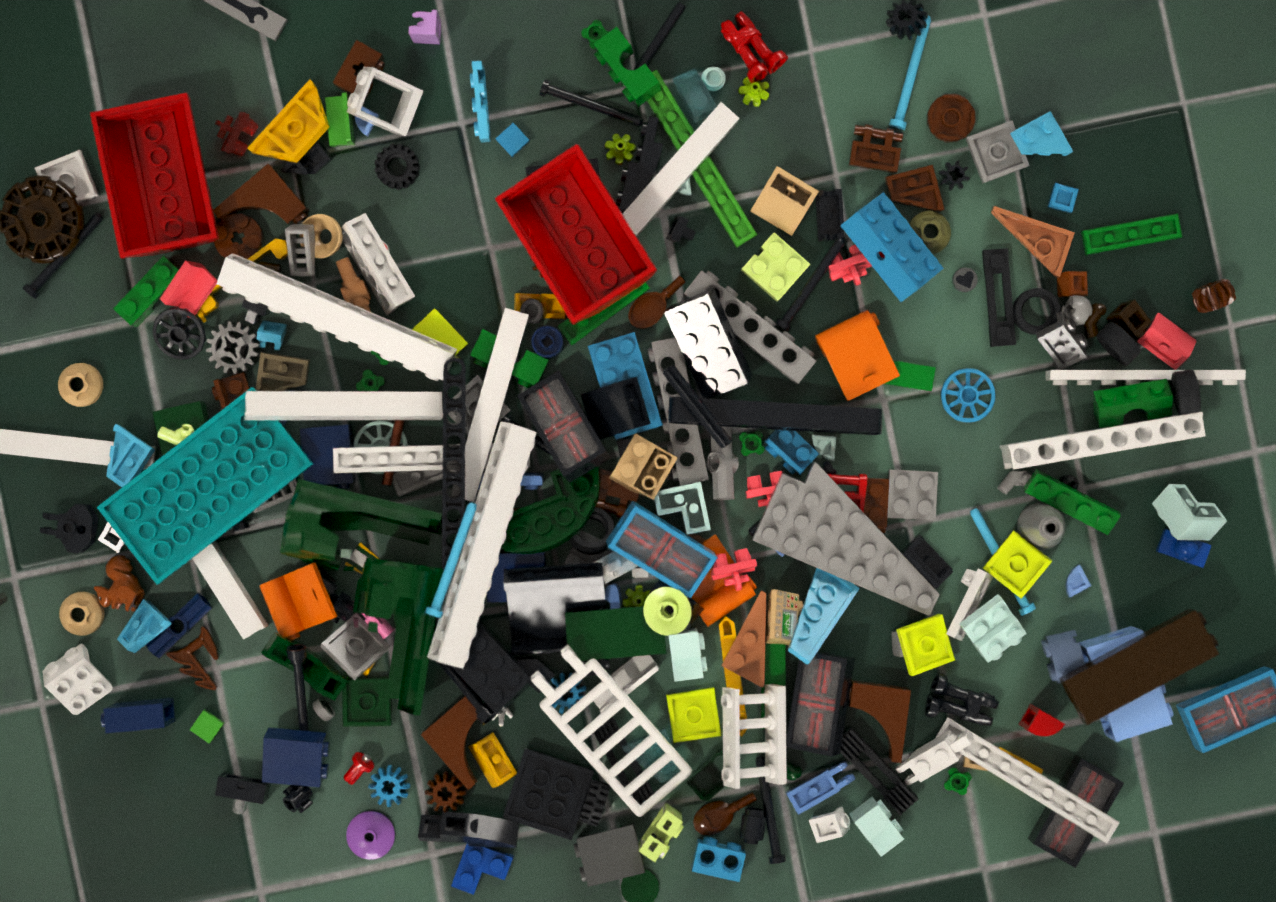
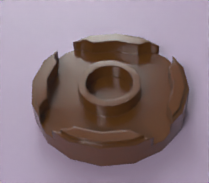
M958 94L940 96L930 105L927 113V126L931 134L938 140L946 143L958 142L964 139L973 130L976 122L973 106L965 97Z

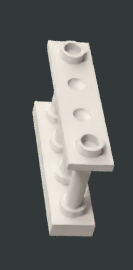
M765 684L764 693L739 695V689L723 687V694L721 696V705L723 707V786L740 789V779L765 777V782L777 785L787 784L786 686ZM765 703L764 718L740 720L739 705ZM765 728L764 742L740 744L741 729ZM765 752L764 767L740 769V754Z

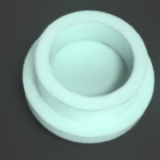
M718 67L707 68L701 77L702 85L709 91L720 90L726 80L724 72Z

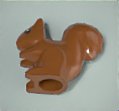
M123 555L113 556L106 564L107 576L114 581L110 589L94 586V590L97 592L101 606L109 607L111 605L112 609L116 608L119 610L122 603H124L126 611L129 612L131 610L135 612L145 593L140 586L138 578L131 573L133 567L130 564V560Z

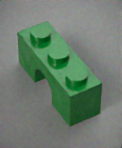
M617 27L593 44L596 49V53H594L595 58L601 66L604 64L610 69L608 72L609 76L615 84L621 83L624 87L622 93L630 103L634 101L639 107L662 90L659 81L646 64H643L636 70H627L623 67L625 60L634 52L630 43Z
M163 256L113 309L128 324L139 327L154 311L152 307L162 296L180 267L170 258Z
M482 329L470 356L475 358L473 363L487 369L496 335ZM526 350L523 358L514 364L511 375L519 379L518 384L529 389L532 385L534 386L541 381L550 361Z
M1167 379L1093 391L1094 414L1099 428L1122 425L1125 414L1133 409H1144L1148 420L1172 416L1173 395Z

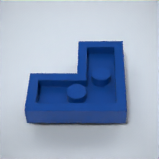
M467 843L451 887L474 895L482 872L505 880L514 856L491 847L469 846Z

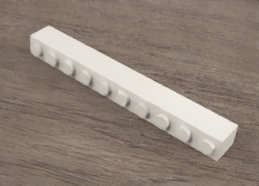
M234 253L225 258L216 283L222 286V289L228 293H239L245 296V299L251 303L259 304L260 302L267 305L268 309L272 312L288 314L292 320L299 323L307 322L313 325V328L319 332L326 333L328 331L335 334V337L340 341L356 343L361 350L377 352L381 354V358L391 362L396 360L403 363L404 368L411 371L419 370L424 372L426 377L435 381L439 379L443 381L444 363L449 357L455 356L457 349ZM450 362L447 366L448 371L451 367L452 362Z
M500 422L475 502L477 509L455 567L443 604V615L438 620L427 658L462 669L469 658V648L472 639L477 633L476 626L479 616L484 610V600L492 584L491 577L494 568L499 562L498 555L501 545L506 539V529L514 513V503L521 491L520 484L523 474L527 471L528 458L535 446V436L537 433L535 431L512 423Z

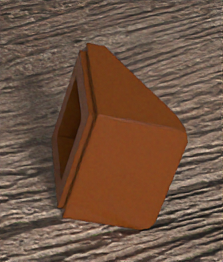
M1087 271L1062 272L1061 276L1057 278L1058 297L1088 296Z

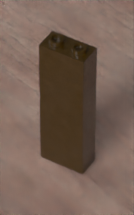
M1189 608L1059 678L1081 721L1089 725L1219 655L1216 649L1219 646L1212 633L1208 634L1204 626L1207 622L1202 613Z

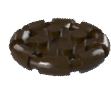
M50 176L27 177L26 181L22 183L17 182L3 197L2 201L4 203L2 210H0V232L4 234L7 246L22 259L28 258L33 263L38 264L51 263L60 256L66 257L80 241V238H78L80 231L84 230V211L82 205L79 206L76 200L78 196L64 182L51 180ZM47 189L53 190L50 197L45 196ZM30 190L32 196L26 198L25 192ZM67 202L70 210L64 212L61 205ZM13 206L20 207L17 215L11 213ZM38 213L44 214L46 219L45 224L41 227L35 222V217ZM67 225L71 226L69 234L63 233ZM15 227L17 228L18 232L20 233V234L17 235V236H15V234H14V232H13V229H15ZM30 241L36 243L34 250L29 247ZM54 241L57 247L51 249L48 243Z

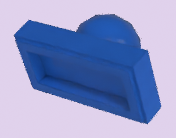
M1164 529L1156 552L1204 568L1212 545L1198 540H1177L1172 536L1170 530Z

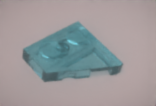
M660 729L659 732L671 744L666 729ZM649 734L622 745V749L628 754ZM654 743L635 761L646 770L665 752L657 743ZM671 760L653 776L663 783L672 779L681 770Z

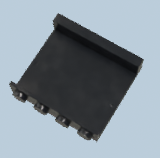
M602 562L504 569V591H506L512 655L561 652L567 645L565 613L606 609Z

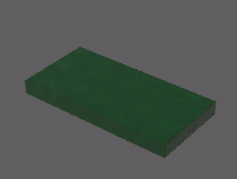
M644 606L565 613L567 645L572 648L581 661L667 654L665 635L658 634L649 627L644 618Z

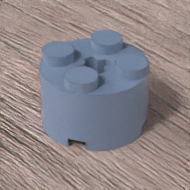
M1075 630L1045 636L1046 640L1041 641L1044 655H1046V658L1050 657L1051 661L1050 664H1047L1049 676L1052 682L1056 681L1057 684L1061 683L1059 678L1085 665L1080 643H1076V639L1073 638L1077 636Z

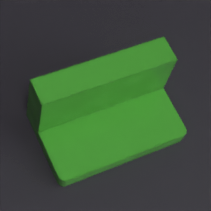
M343 92L342 96L325 97L327 120L330 126L328 128L330 147L355 145L353 118L351 114L347 113V102L349 99L347 92Z

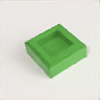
M204 709L190 731L210 744L224 725V722Z

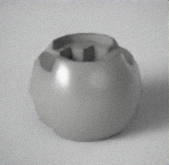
M1079 295L1069 297V300L1065 306H1062L1061 310L1066 318L1070 317L1076 326L1085 324V321L1089 315H1092L1093 311L1090 301L1086 297Z

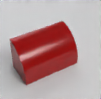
M1031 703L1019 722L1021 727L1037 736L1054 735L1065 725L1057 718Z

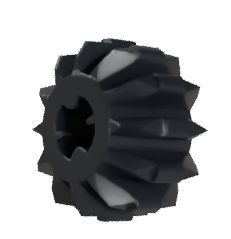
M901 0V5L893 2L894 10H887L889 19L886 20L887 26L891 27L890 33L892 35L897 34L900 40L905 35H907L908 40H912V34L914 33L920 36L921 31L919 28H926L927 24L924 20L928 18L927 12L923 11V4L919 3L916 5V0H910L909 3L906 0Z

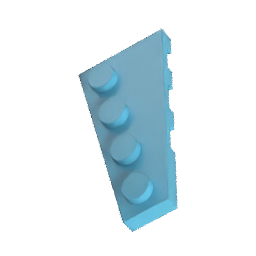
M816 568L788 651L808 665L860 588L849 581Z

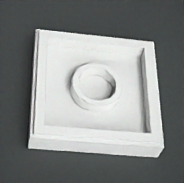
M81 150L35 167L37 175L50 176L51 180H60L68 185L78 196L76 198L78 204L99 196ZM47 189L45 195L50 197L53 190ZM67 202L61 205L63 210L69 208Z

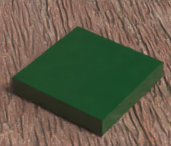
M345 677L348 682L342 689L343 727L392 726V698H386L389 677H358L356 680L351 677Z

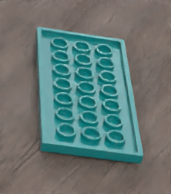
M251 387V388L248 389L247 391H257V390H256L254 387ZM246 392L97 507L157 585L314 465L280 420H244Z

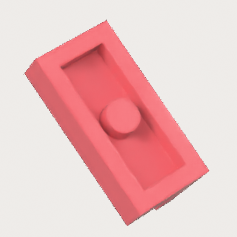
M185 260L160 297V300L165 305L189 309L191 313L196 315L216 286L217 279L201 263Z
M1161 313L1155 315L1145 334L1137 340L1140 345L1174 370H1177L1191 356L1197 342L1196 339Z

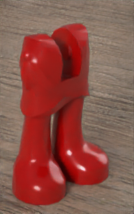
M743 11L735 15V21L741 30L737 31L730 20L721 23V33H723L724 38L732 44L736 52L742 57L748 68L747 77L751 83L763 80L768 72L769 74L774 73L788 60L787 54L782 50L772 52L761 38L762 34ZM750 43L763 63L759 62L749 49L748 45Z

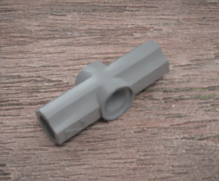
M723 427L732 438V427ZM711 436V453L707 457L706 466L708 471L712 473L713 499L717 501L733 500V474L739 466L738 457L733 453L732 442L725 448H720Z

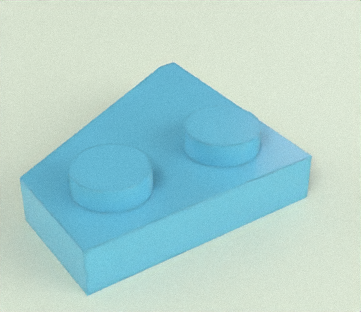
M143 599L117 640L128 651L136 653L167 629L171 622L150 601Z

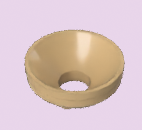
M315 214L308 217L302 223L314 225L315 258H327L339 250L343 240V233L339 223L334 218L325 214ZM325 229H328L332 235L331 241L327 244L323 243L320 238L321 232Z
M72 364L65 368L59 376V393L67 403L73 406H89L95 403L102 394V376L90 364ZM75 377H80L84 383L82 390L78 392L73 391L70 385Z
M84 591L68 596L62 602L59 611V618L63 627L68 632L80 636L89 635L98 630L105 616L104 607L101 606L98 597ZM76 607L83 609L85 612V618L81 622H77L72 618V611Z

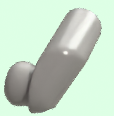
M1025 470L1011 471L997 488L1007 495L1014 486H1025L1032 474Z

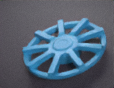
M972 368L957 370L949 375L942 386L941 401L943 408L957 421L966 423L979 421L987 416L994 406V385L990 378L979 370ZM966 373V385L963 386L955 376ZM970 373L981 376L973 386L970 385ZM985 379L990 389L978 391L977 387ZM951 380L957 385L959 391L946 390ZM946 394L956 395L958 399L947 405ZM991 394L990 404L988 405L979 400V396ZM961 403L962 407L959 415L950 410L953 406ZM978 403L985 407L986 411L978 416L974 404ZM967 406H970L974 418H963Z

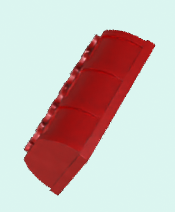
M187 92L90 112L120 258L159 255L206 245L219 239L201 155L200 142L192 112L191 99Z
M578 144L494 198L572 324H576L603 311L643 285L657 271V268Z

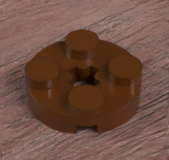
M231 214L218 223L219 239L214 241V244L219 254L224 258L234 253L248 259L261 250L264 235L260 225L254 219L245 214ZM236 232L239 234L244 233L245 237L242 238V244L238 242L233 243L232 239Z

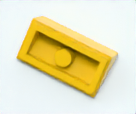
M494 732L469 746L471 753L492 788L502 785L517 774Z

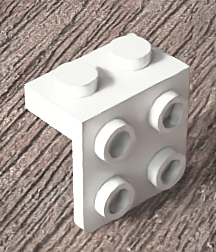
M82 643L77 647L70 648L63 657L56 662L49 663L42 671L44 687L73 715L80 714L113 689L112 683L90 662L88 649Z

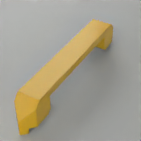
M275 238L248 258V260L256 263L271 251L277 259L283 260L288 256L286 240ZM216 284L197 312L202 322H206L205 316L219 307V303L213 294L221 289L222 286Z
M726 615L718 623L723 662L736 639L735 623ZM724 667L726 687L739 689V695H743L741 676ZM739 705L740 720L747 719L745 705ZM747 729L740 730L741 737L744 735Z

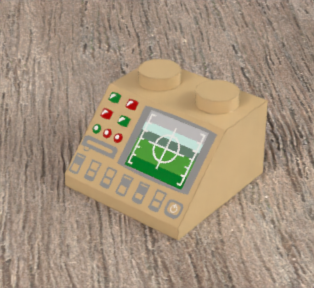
M780 590L770 591L767 606V644L790 645L798 622V615H800L803 607V601H799V594Z

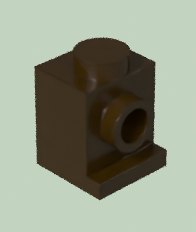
M1135 299L1121 303L1106 318L1109 322L1112 321L1120 326L1134 339L1143 336L1146 332L1145 328L1152 322Z

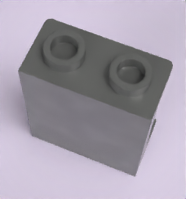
M634 823L587 836H579L576 839L577 843L573 844L576 857H581L583 867L579 868L582 882L587 881L588 887L645 873V866L642 854L639 852V842Z

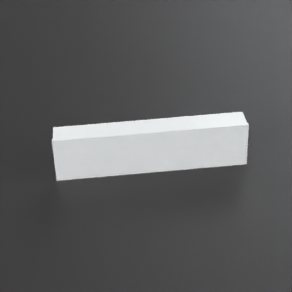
M1203 412L1185 415L1178 414L999 446L1002 451L1004 468L1019 469L1205 436Z

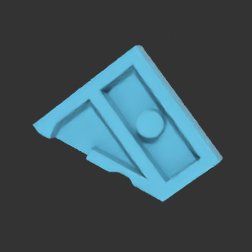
M1051 111L1010 133L1022 155L1037 153L1048 156L1051 154L1067 156L1073 152Z
M115 424L113 431L116 432L114 446L110 448V463L108 464L106 477L123 487L141 473L155 449L121 425Z

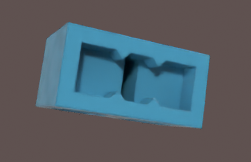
M704 837L703 840L697 839L691 866L692 872L740 882L746 856L745 849L741 848L742 845L734 842H727V845L720 844L717 839L712 837ZM704 850H711L714 856L711 860L706 861L700 857L701 853ZM729 855H733L738 859L737 863L733 866H728L724 863L725 858Z

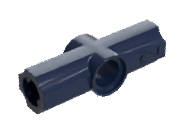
M197 593L174 616L168 619L171 625L147 643V649L160 659L213 608L210 602L200 593ZM176 619L181 620L184 624L182 632H178L174 628Z

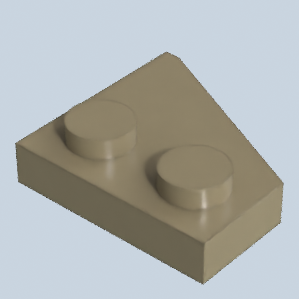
M262 351L260 353L256 390L285 391L307 384L310 360Z

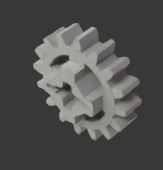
M229 321L227 328L219 324V332L211 331L214 339H207V342L212 344V346L207 348L206 352L213 354L209 361H217L216 369L224 366L223 372L227 374L231 369L234 374H239V368L245 372L248 371L247 364L255 365L252 358L253 356L259 357L260 355L255 352V348L260 347V344L253 341L257 338V334L250 335L249 333L252 328L247 326L243 330V323L240 322L234 327L233 322ZM231 332H239L243 337L236 339ZM222 339L221 348L218 349L219 341ZM231 343L238 345L235 348L236 354L229 351ZM249 346L248 354H247V356L245 357V356H244L245 349H246V347ZM231 357L236 364H228L223 359Z

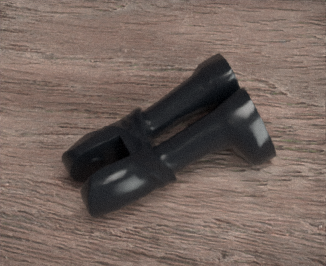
M937 672L932 681L930 691L935 694L964 701V706L929 694L925 704V716L934 718L939 712L959 716L960 720L992 726L994 718L984 713H979L981 705L997 709L999 701L995 696L985 692L977 693L969 689L965 690L948 682L947 675Z

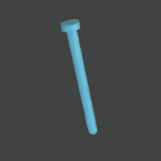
M930 16L924 20L927 24L926 28H919L921 35L916 37L895 118L890 119L889 126L895 129H906L907 123L904 122L928 34L931 22Z
M470 502L466 507L431 608H426L425 613L442 618L443 612L440 609L477 509V505Z
M974 508L970 511V515L991 554L994 555L999 546L980 511ZM1014 594L1021 607L1018 610L1021 616L1036 609L1034 603H1029L1025 595L1021 599Z

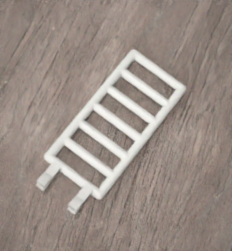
M566 645L561 650V655L576 670L574 674L556 689L549 684L539 670L531 675V681L546 696L540 702V707L634 814L641 817L687 779L693 772L692 768L596 659H590L584 664L572 648ZM593 670L602 681L563 715H560L553 708L552 704ZM609 688L617 697V700L579 733H576L569 726L568 722ZM625 707L633 718L592 752L584 743V740ZM641 725L649 736L608 770L600 761V758L636 727ZM654 743H657L665 753L626 787H623L616 779V776ZM672 760L681 771L639 805L631 794Z

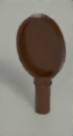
M679 275L661 293L648 292L637 298L630 307L628 314L632 326L637 329H646L658 323L666 311V300L671 298L686 283L684 279Z
M751 792L733 801L731 804L717 800L703 805L696 812L693 819L695 830L702 835H714L723 831L733 820L734 812L757 800L754 793Z

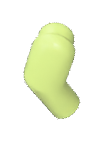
M183 424L181 428L175 431L162 426L157 437L178 445L192 434L194 429L190 424Z

